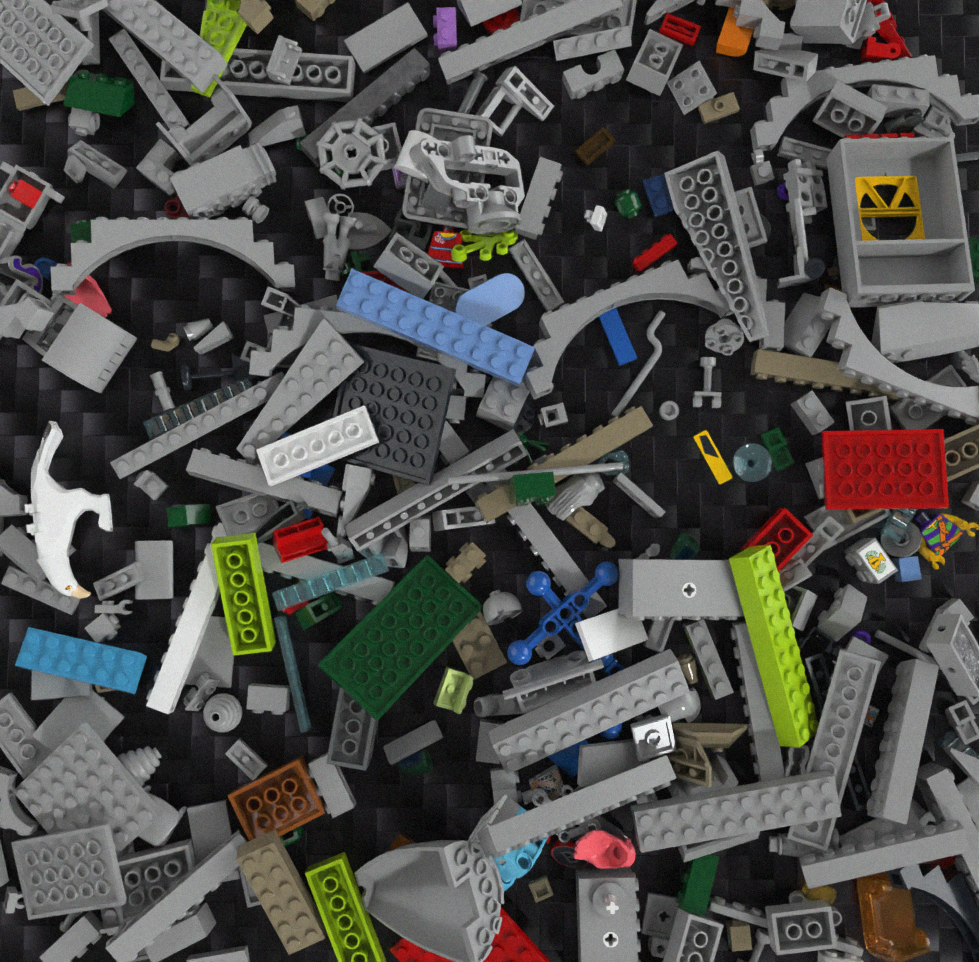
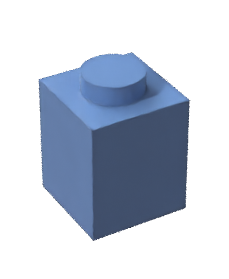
M910 555L892 558V562L898 570L894 573L895 581L921 580L918 556Z

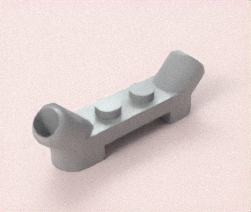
M487 694L483 697H478L474 701V711L478 717L523 714L517 696L505 700L503 694ZM532 709V710H529V711H526V712H523V713H529V712H531V711H533V710H535V709Z

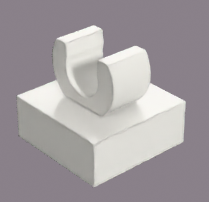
M596 205L594 212L586 210L584 218L587 219V222L592 225L594 230L602 232L607 213L604 207Z

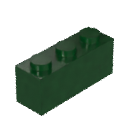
M708 854L686 862L688 863L687 870L683 872L681 883H683L682 890L678 892L676 898L678 908L705 917L719 856Z

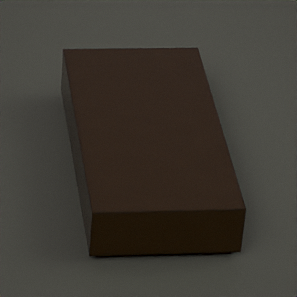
M602 127L578 147L574 153L587 167L610 148L616 140Z

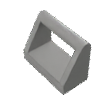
M503 86L494 87L476 113L477 116L489 118L502 99L512 104V109L499 127L492 122V131L499 136L504 134L522 107V104Z

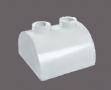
M411 130L408 133L394 168L428 183V179L419 165L411 160L409 151L425 139L436 138L420 131Z

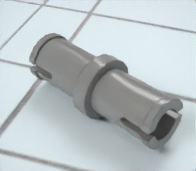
M162 372L150 375L156 389L155 395L159 397L163 412L174 409L175 406L169 393L170 388L166 386Z

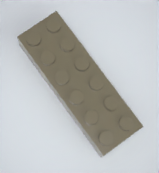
M276 830L238 846L236 860L288 954L290 955L325 939L326 928L320 912Z

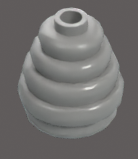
M227 693L217 694L206 702L203 718L210 729L217 732H228L240 723L242 707L234 696ZM215 713L219 715V720L215 718Z
M146 746L143 750L138 748L135 752L130 750L126 754L122 753L117 759L139 785L143 787L145 785L144 782L151 778L150 774L155 772V767L160 765L159 758L162 756L156 747L151 749L149 746Z

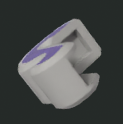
M16 255L0 259L1 274L18 279L41 294L43 278L35 265H22V258Z

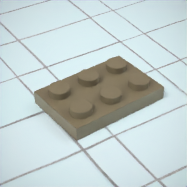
M481 611L453 640L473 680L507 663Z

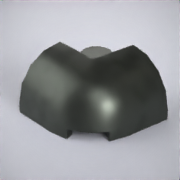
M400 208L395 218L388 244L397 232L424 251L431 234L432 225L428 222L407 219L402 212V208Z

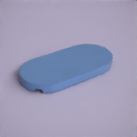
M508 273L497 275L461 294L457 299L454 313L486 326L516 310L522 304L525 295L524 286L515 275Z

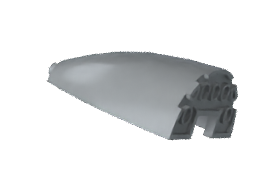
M437 840L407 844L379 855L354 873L358 886H363L364 888L361 896L364 909L404 939L424 950L455 962H483L493 948L491 943L495 934H499L502 923L500 910L501 904H504V891L501 875L492 856L486 857L482 846L464 840Z

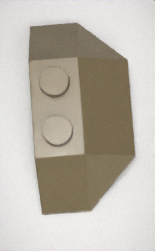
M671 723L673 734L700 740L702 747L711 748L712 752H723V748H729L748 728L747 724Z
M673 734L677 751L650 758L651 762L667 755L676 778L706 787L712 786L711 765L700 740Z

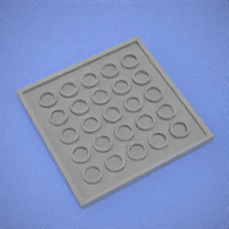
M87 722L80 725L13 790L15 795L48 834L109 823L116 855L163 814L161 809Z

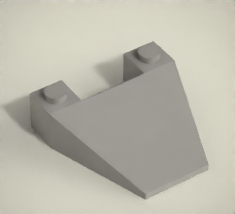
M267 287L261 305L280 312L274 329H278L279 326L291 327L290 331H293L295 307L300 308V305L286 293ZM273 332L266 347L269 349V352H271ZM247 341L240 359L250 362L251 350L257 351V347H265ZM303 348L294 352L277 367L290 368Z

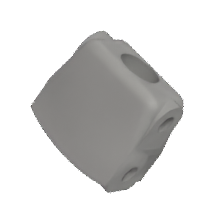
M147 785L143 789L161 809L163 814L138 837L154 846L163 847L175 827L181 821L187 807L183 806L178 812L163 799L149 794L151 786Z

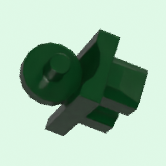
M356 251L350 252L353 267L351 268L350 262L345 263L346 270L342 271V276L348 277L351 269L363 272L361 266L370 264L367 252L359 254Z

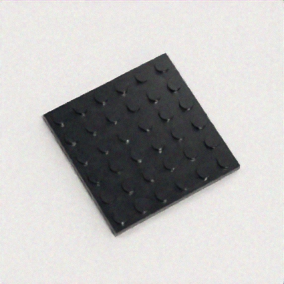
M349 343L364 360V363L339 384L333 418L365 405L379 443L342 457L340 460L430 485L434 476L456 369Z

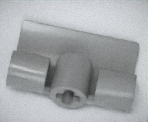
M135 541V562H140L146 577L145 581L135 585V599L173 598V541Z

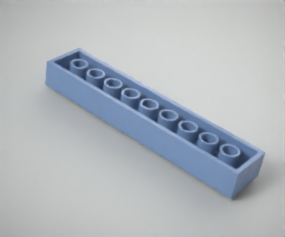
M351 269L336 304L337 309L515 386L520 385L535 350V347L354 269Z

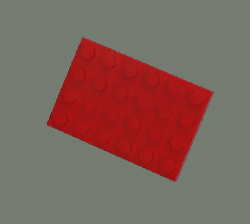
M943 429L823 431L821 433L825 510L949 508Z

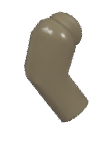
M170 333L165 341L153 339L151 347L168 352L178 346L180 339L177 334Z

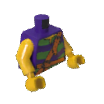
M920 511L914 516V519L920 524L918 529L922 536L921 545L917 551L928 561H932L934 569H939V565L935 563L937 561L945 565V559L941 555L965 533L963 530H967V534L971 537L975 536V533L970 531V528L979 530L978 524L974 522L968 524L967 521L945 513L932 514L928 517L924 511Z

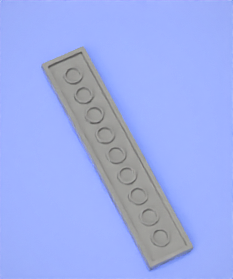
M840 649L805 772V774L827 770L834 775L839 805L842 801L881 664V660ZM837 817L791 825L787 838L827 851Z

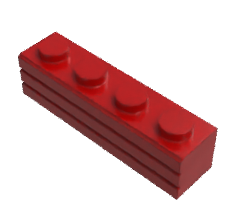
M671 234L668 236L664 235L659 243L655 242L651 249H646L642 252L643 255L640 257L636 256L631 265L639 274L677 245V241Z

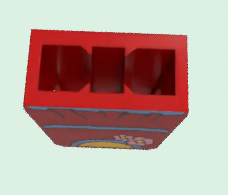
M443 225V232L434 231L428 255L444 267L463 268V261L456 262L452 260L451 250L455 245H462L461 234L454 233L453 226Z

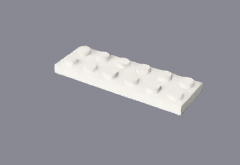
M364 405L261 447L256 451L268 485L274 486L379 443L367 408Z

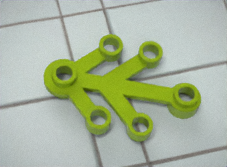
M510 229L500 233L472 235L468 230H462L460 232L462 241L477 243L465 247L460 244L455 245L451 250L452 260L456 262L465 261L467 253L481 249V260H490L496 243H498L496 245V252L500 255L507 254L508 245L516 242L518 233Z

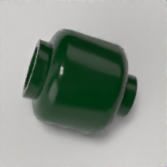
M627 189L616 195L617 198L614 200V204L621 217L627 216L630 219L638 215L637 211L641 209L642 204L636 191Z

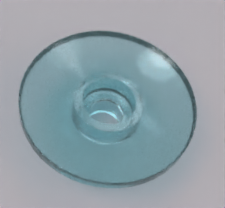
M747 444L739 448L735 453L733 467L741 479L748 482H757L769 474L772 467V459L769 452L763 446ZM749 460L754 462L752 467L748 465Z

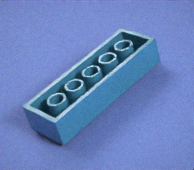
M28 627L15 666L135 694L147 656L135 651Z

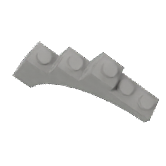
M702 257L690 260L687 273H698L700 275L705 272L708 278L713 279ZM756 276L769 336L759 339V349L780 352L784 347L785 303H781L778 300L766 301L767 279H761V277Z

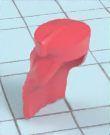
M90 275L76 288V295H63L77 305L82 303L105 318L107 314L112 312L103 292L95 279Z
M603 830L589 831L585 836L577 840L575 852L573 853L574 859L586 860L600 869L628 868L634 863L636 855L631 839L613 835Z

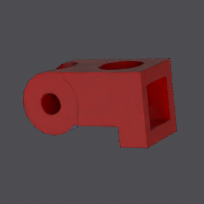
M868 36L862 44L860 62L879 63L886 59L895 61L901 53V48L894 42L889 44L875 42L876 37Z

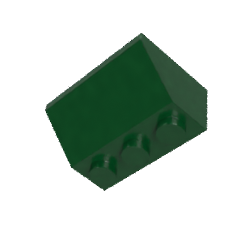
M78 70L70 77L64 106L121 117L135 104L134 84L123 77L111 78L106 74H91L87 70Z

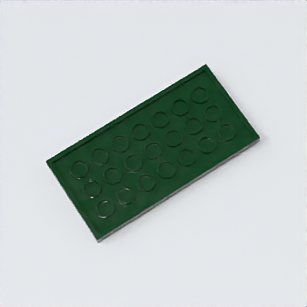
M426 555L318 666L372 718L378 721L483 609V605L432 558Z

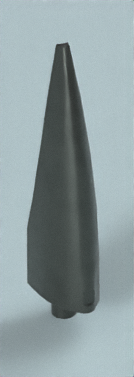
M290 500L278 508L252 532L256 533L257 544L272 538L274 530L292 526L306 519L307 516L303 510L308 507L307 503L302 501L296 504L293 500Z

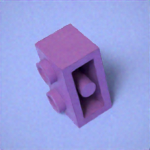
M437 8V15H433L434 28H437V34H434V46H438L439 55L447 51L452 53L457 50L456 8Z

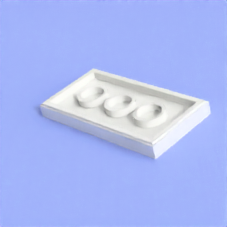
M619 608L575 623L589 662L648 640L642 621L625 619V615L619 614Z

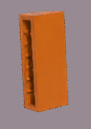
M729 7L717 42L716 53L728 56H741L747 51L754 29L735 25L736 17H733L735 8Z

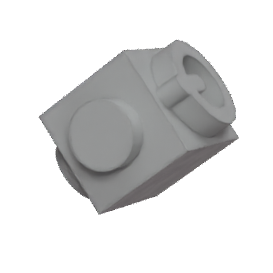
M72 108L68 116V123L75 133L80 136L94 135L100 126V116L97 112Z

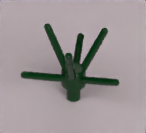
M517 433L518 438L528 453L526 458L530 465L534 463L527 450L528 445L542 451L546 450L543 446L551 445L548 442L528 440L525 434Z

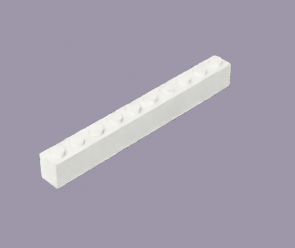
M220 522L212 530V541L205 548L204 554L206 556L197 568L199 573L197 578L191 583V594L184 601L183 614L176 621V632L169 639L168 645L170 647L161 659V663H163L161 670L157 671L154 677L155 685L153 689H150L146 698L148 700L146 706L166 714H170L175 710L220 595L211 544L216 537L227 536Z

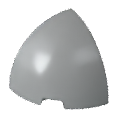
M400 527L359 552L369 560L372 558L381 560L383 566L404 568L408 553L405 527Z

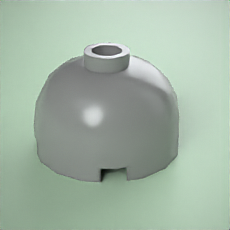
M500 590L490 593V597L483 605V615L488 625L504 622L503 619L508 617L512 619L522 612L521 604L517 597L512 593L501 592Z

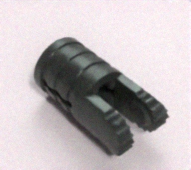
M915 109L886 122L885 127L888 134L897 133L898 136L899 133H904L919 125L923 120L921 110Z

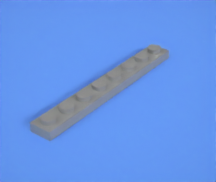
M714 896V898L709 897L707 908L710 911L768 928L766 914H763V911L757 908L746 909L744 905L737 902L730 904L718 896ZM835 933L837 948L833 949L862 957L864 949L858 944L856 939L851 937L844 939Z

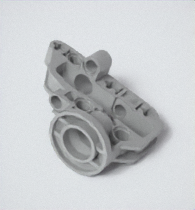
M468 135L461 136L452 142L425 139L410 149L409 155L411 160L419 165L433 188L438 192L453 197L456 207L467 208L469 232L474 234L500 233L521 224L522 219L517 207L525 194L520 163L507 151L475 145L474 137ZM461 170L505 176L506 186H497L489 190L490 184L475 182L468 184L459 183L457 180L448 178L446 173Z

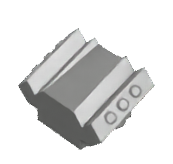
M715 754L710 762L711 787L676 778L670 781L671 785L668 786V790L672 798L736 787L738 780L727 761Z

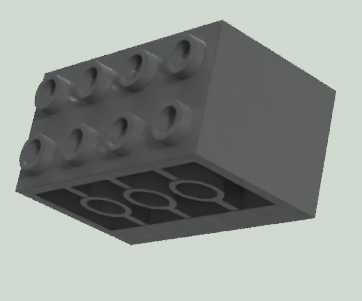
M341 687L339 689L326 764L366 771L372 759L378 721L372 718Z

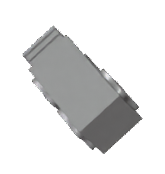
M257 142L248 148L242 149L241 146H237L207 161L195 163L186 170L177 171L169 178L190 219L197 220L200 217L209 219L213 216L221 215L226 209L238 207L252 196L257 198L262 193L261 188L276 182V171L266 150Z

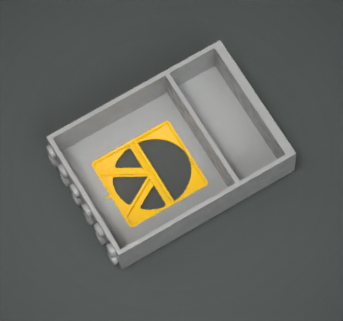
M864 137L861 139H840L826 159L842 292L848 294L847 302L849 307H877L911 300H923V302L939 300L940 303L957 301V303H960L974 292L975 286L953 137H882L879 139ZM889 184L898 187L889 208L873 186ZM865 193L868 194L877 208H860V203ZM904 193L911 198L915 206L897 208ZM917 216L915 228L912 234L905 240H878L866 230L861 220V217Z

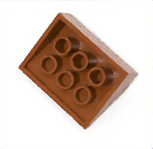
M303 755L233 790L228 795L249 841L273 830H276L278 836H281L325 813L314 780L308 773V766Z

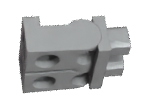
M799 159L789 162V172L783 175L789 194V203L786 204L787 212H794L793 199L801 198L802 209L815 207L817 213L827 208L824 184L821 178L823 172L822 170H816L815 161H807L802 165Z

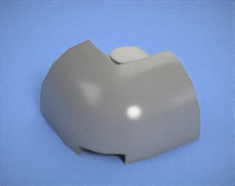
M691 688L690 692L658 706L661 715L669 714L671 723L678 722L682 718H685L690 723L700 713L701 700L697 691Z

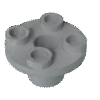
M729 319L719 320L716 324L710 326L705 333V346L724 355L733 354V351L739 349L744 342L742 329Z

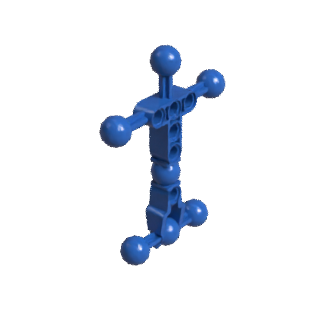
M609 561L600 563L595 569V577L580 591L574 590L562 600L550 589V578L545 572H532L526 580L528 591L532 595L542 596L552 609L541 618L538 624L539 628L524 641L516 640L510 644L507 651L509 660L516 665L526 664L531 659L532 649L547 635L554 636L563 628L579 647L585 650L578 631L574 633L572 627L575 623L583 621L578 614L587 607L589 597L602 585L611 586L616 583L619 578L617 566ZM577 595H581L582 601L576 605L574 599ZM566 608L568 613L566 617L561 618L560 611ZM548 621L553 623V628L550 631L545 629V624ZM613 653L593 660H602L604 668L599 670L603 672L605 677L610 676V671L613 667L617 668V672L624 670L617 663L618 661L613 658ZM622 723L600 732V735L609 740L619 737L622 732Z

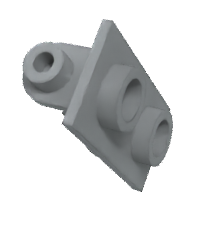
M209 672L202 673L195 683L199 689L197 690L195 687H192L184 698L185 701L183 703L187 706L185 710L199 711L205 705L209 696L216 690L220 680L211 679L212 674Z

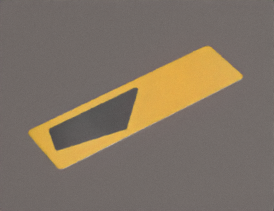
M707 430L695 435L694 439L718 483L722 484L732 479L731 473Z

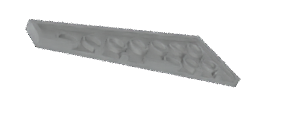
M326 318L320 322L237 447V450L249 462H252L258 456L257 449L269 445L278 439L364 363L359 354Z

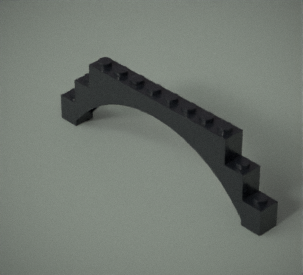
M925 863L921 866L915 864L886 871L893 888L912 889L938 905L961 932L974 961L979 962V908L962 871L946 869L942 872L939 865Z

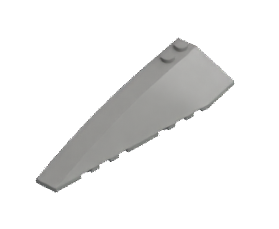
M715 151L664 173L675 212L679 215L684 228L687 229L691 236L692 242L696 245L709 272L720 287L721 293L725 296L729 307L737 317V321L749 342L769 336L751 252L725 156L719 151Z
M911 300L877 306L871 344L891 363L932 357L978 347L979 301H965L964 303L949 301L948 303H940L939 300H931L930 302Z

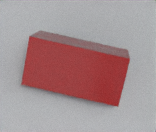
M320 517L273 531V547L281 563L327 549L326 544L328 542L321 533L324 525Z

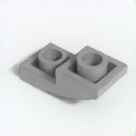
M319 197L304 201L316 239L323 238L328 233L327 224L323 220V213H329L324 198Z

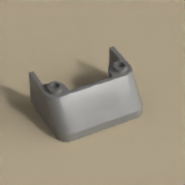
M216 74L213 78L220 88L213 93L211 98L214 107L188 129L185 130L182 126H174L167 132L160 122L156 123L158 128L190 166L220 155L244 135L252 124L234 94Z

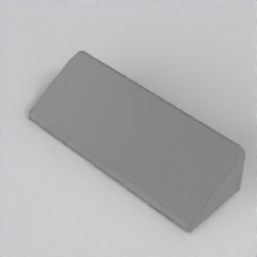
M79 140L68 149V156L75 155L87 167V172L112 188L117 187L127 172V169L82 140Z
M245 945L189 955L186 961L250 962L248 946Z

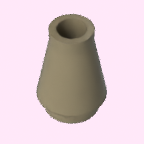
M692 654L679 656L677 660L687 684L696 683L698 678L695 658L692 657Z

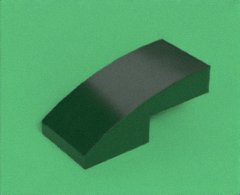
M779 427L761 435L766 452L776 472L795 464L786 447L787 442Z

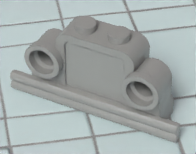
M575 651L569 655L558 656L531 665L526 669H520L511 674L510 680L514 688L502 691L504 699L507 700L517 696L522 713L544 706L595 683L593 671L604 668L601 659L589 663L587 654L584 651Z

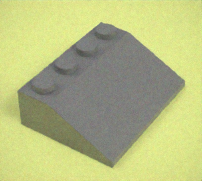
M192 838L167 844L163 847H154L117 857L127 899L126 904L117 906L120 923L132 921L197 865Z

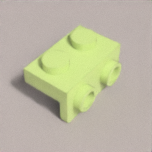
M446 667L433 704L461 714L462 709L466 706L468 692L473 686V677L465 672Z

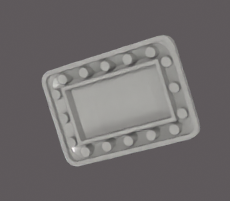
M424 108L418 114L415 130L443 141L445 137H449L452 131L462 136H473L475 145L490 147L493 124L487 117ZM463 171L459 183L468 184L475 182L484 184L486 173ZM408 175L402 212L407 219L468 229L467 208L456 207L453 197L445 216L423 208L422 200L420 199L423 190H427L429 184Z

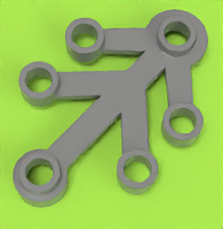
M564 785L561 788V793L563 797L567 796L566 794H564V791L566 789L571 790L570 794L574 793L573 788L570 785ZM538 788L532 793V802L538 807L553 801L548 798L547 792L544 789ZM539 796L544 798L541 802L537 801L536 799ZM591 818L577 824L579 825L578 827L558 832V837L561 842L565 843L570 840V837L586 835L590 831L588 830L589 826H594V830H601V824L598 819ZM567 833L568 836L566 838H562L561 834Z

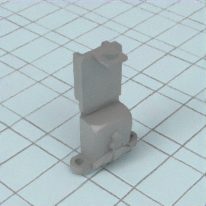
M2 162L0 169L10 176L0 191V259L12 255L24 235V231L26 228L30 230L35 226L49 199L61 204L65 198L54 191L51 184L40 179L35 173L28 172L18 165L12 167L5 162ZM17 179H21L42 192L33 209H29L8 196L10 193L8 187L13 180L16 182Z

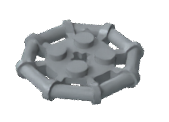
M361 118L351 121L332 122L325 135L316 143L320 161L319 171L344 190L350 187L371 186L372 181L382 168L387 166L383 144L384 136L363 122ZM355 128V132H352L351 134H343L341 131L344 129ZM360 131H364L371 138L366 140L360 135ZM337 133L339 137L333 145L329 144V141ZM376 144L377 156H371L370 146ZM355 149L356 156L349 158L347 151ZM326 150L332 151L333 161L327 162ZM370 162L375 163V166L367 175L365 172L366 167ZM336 166L341 171H343L344 174L342 177H340L331 169ZM361 173L362 178L348 180L349 174L356 175Z

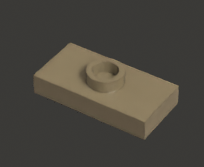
M734 92L704 102L697 107L703 124L734 114L740 110Z

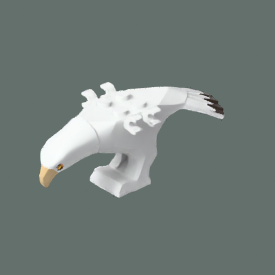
M49 421L31 468L32 504L24 505L25 513L33 516L34 523L26 525L27 533L35 536L38 553L36 561L41 566L51 585L63 595L82 599L90 596L91 592L86 591L78 584L69 563V548L75 524L82 513L94 511L99 514L98 524L100 529L106 532L113 531L110 495L92 494L83 488L67 490L49 475L48 470L51 460L63 439L62 430L57 422Z

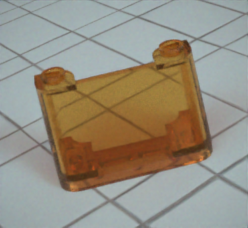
M886 872L859 877L857 879V888L865 945L868 952L888 962H904L930 952L928 935L923 930L915 927L910 891L912 889L893 888Z

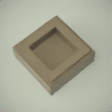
M546 875L528 882L536 903L554 895Z

